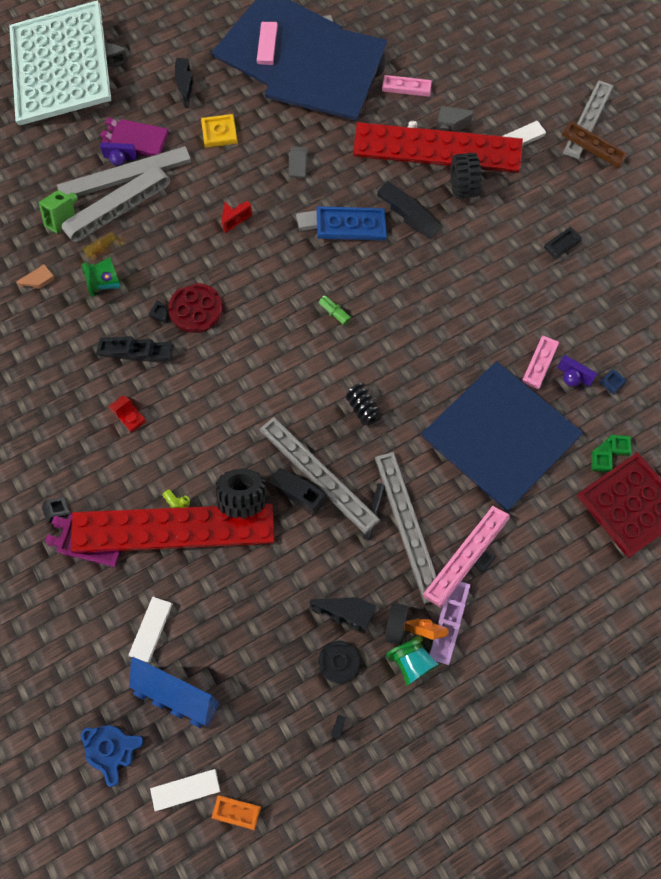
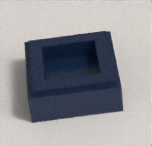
M612 369L599 383L614 395L627 380Z

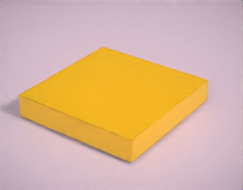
M233 114L201 118L205 148L238 143Z

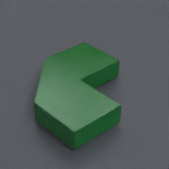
M611 435L591 453V471L609 472L613 469L612 455L630 456L632 454L631 436Z

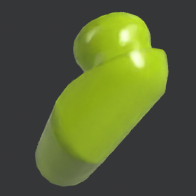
M167 490L162 494L171 508H185L190 505V498L188 496L176 498L171 490Z

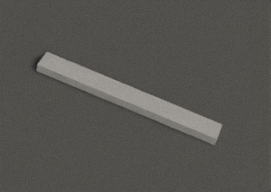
M185 146L58 184L57 188L58 191L67 195L72 192L79 197L132 181L155 166L165 171L191 163V159Z
M275 417L260 428V432L320 491L325 493L365 535L380 522V519Z
M394 452L377 456L375 461L382 482L385 485V491L424 605L431 603V601L424 598L423 593L437 575Z

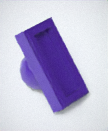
M101 142L100 144L103 157L109 158L110 162L115 166L123 165L126 160H137L134 144Z
M566 355L563 356L557 367L565 372L563 375L564 382L571 387L577 386L581 382L590 387L597 375L596 372Z

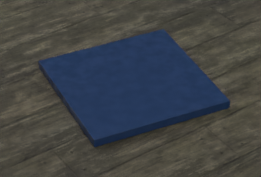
M255 0L211 54L214 58L268 86L297 19L342 29V26L291 0ZM261 22H277L278 24L273 65L257 64Z
M297 19L265 92V98L357 121L387 47L388 40Z
M496 361L421 433V437L508 512L579 439L583 432Z

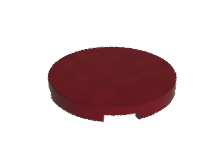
M194 283V285L178 289L172 295L168 310L172 322L179 329L190 333H199L212 328L219 321L223 305L215 289L205 284Z

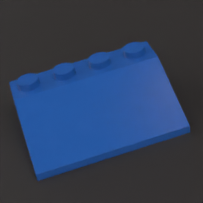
M134 656L131 659L129 687L134 690L133 695L143 700L146 697L152 699V704L160 709H163L165 706L172 709L171 714L180 719L183 716L190 718L189 723L200 729L202 725L209 726L220 704L212 695Z

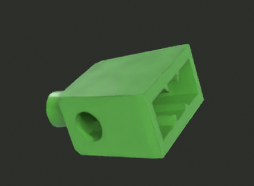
M56 191L38 202L44 226L58 234L62 230L64 221L75 215L73 204L78 201L77 196L72 192L67 195L61 191Z

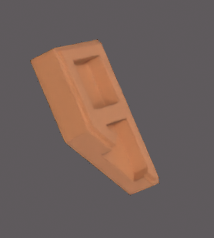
M42 265L18 280L17 284L19 287L30 286L41 289L55 280L47 267Z

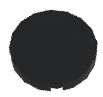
M340 640L330 642L320 652L318 659L319 670L323 677L332 683H347L355 677L359 670V654L348 642Z

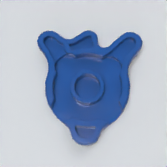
M111 725L85 728L80 736L84 744L87 762L93 768L103 773L106 784L109 787H114L119 783L118 767L120 765L130 766L132 764L133 752L144 744L142 736H128L121 729Z

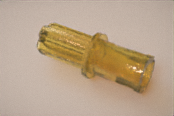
M110 232L99 240L95 239L93 243L82 248V250L90 258L101 250L104 251L106 246L116 241V237Z

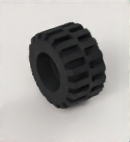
M476 153L455 154L452 158L451 186L456 199L478 197L480 193L481 165Z
M240 468L231 469L232 471H226L224 475L219 476L215 487L217 507L220 509V512L226 513V516L247 518V516L252 517L255 513H260L261 509H264L266 504V482L264 477L259 475V472Z

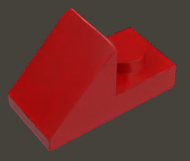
M225 201L221 220L225 233L253 216L252 207L248 201L239 204L235 209H232Z
M124 395L108 406L130 433H133L146 423L145 418L133 406L131 400Z

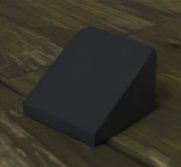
M64 497L45 500L42 505V511L47 523H51L54 516L63 518L70 514Z

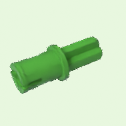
M326 295L320 299L319 304L330 313L331 317L334 316L341 322L343 326L351 320V316L346 314L339 304L336 305Z

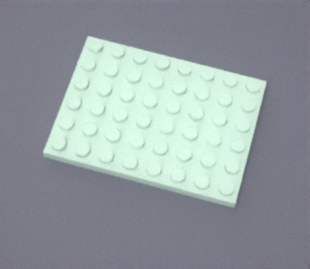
M98 0L9 25L15 119L19 126L111 101L101 7Z

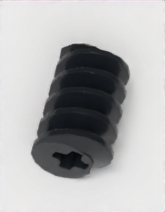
M362 382L353 386L345 397L349 401V405L353 407V411L357 413V418L361 419L360 423L362 425H371L379 421L383 413H378L380 407H374L376 401H370L373 396L371 394L367 395L369 390L367 388L363 389L365 383Z

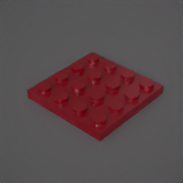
M638 452L577 494V498L628 559L661 535V478Z

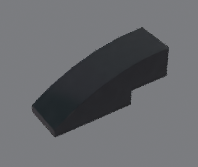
M176 58L175 78L179 96L184 107L189 108L194 87L193 74L189 59Z

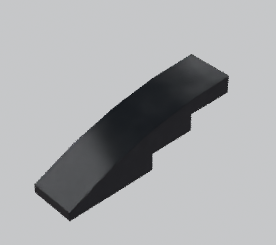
M387 181L377 191V196L389 203L390 209L404 218V223L430 240L441 229L440 224L424 208L391 182Z
M132 336L100 338L96 354L98 356L134 361H171L174 344L172 342H154L152 339L135 340Z

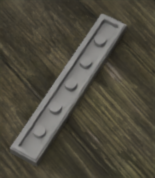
M598 80L577 123L579 126L592 132L614 85ZM569 140L563 154L579 159L584 148Z

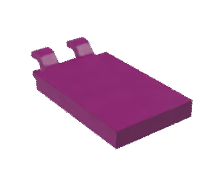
M107 118L105 124L109 125L108 131L103 130L100 134V137L103 138L102 142L134 144L137 154L151 157L161 154L168 136V129L120 119L118 123L112 118Z
M72 514L69 515L68 519L54 516L52 524H54V527L63 530L60 538L47 535L45 543L48 546L58 547L56 552L62 555L116 568L121 551L72 553Z

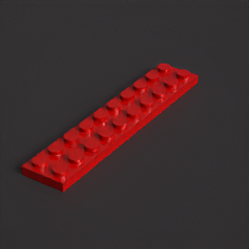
M357 122L353 156L451 166V161L455 154L476 153L480 160L481 169L519 173L523 138Z
M265 504L264 509H261L260 513H255L252 517L247 516V518L226 516V513L220 512L217 506L72 512V553L274 544L272 504Z

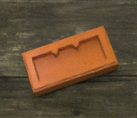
M428 619L406 621L404 627L405 631L432 640L448 636L449 629L434 624L432 620Z
M218 795L211 818L255 830L261 807Z

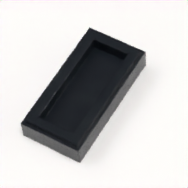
M569 227L546 243L544 249L556 260L581 242L582 237Z

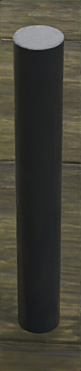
M381 483L377 484L370 509L376 516L385 485ZM373 528L366 535L363 534L364 540L371 539Z

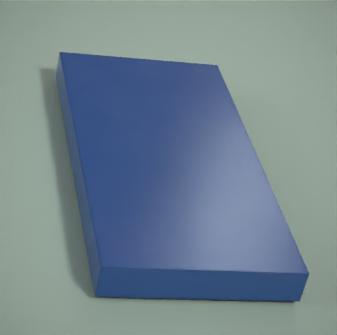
M317 206V239L386 241L385 208Z

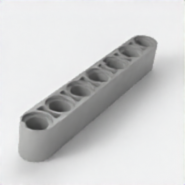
M155 166L64 221L62 229L73 242L80 241L166 188L170 183V178L160 167Z

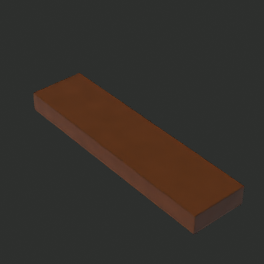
M571 120L561 135L618 168L621 167L628 155L627 152Z

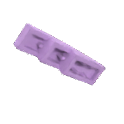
M460 582L442 606L437 625L449 629L448 636L433 640L429 655L437 662L447 665L450 663L470 584Z

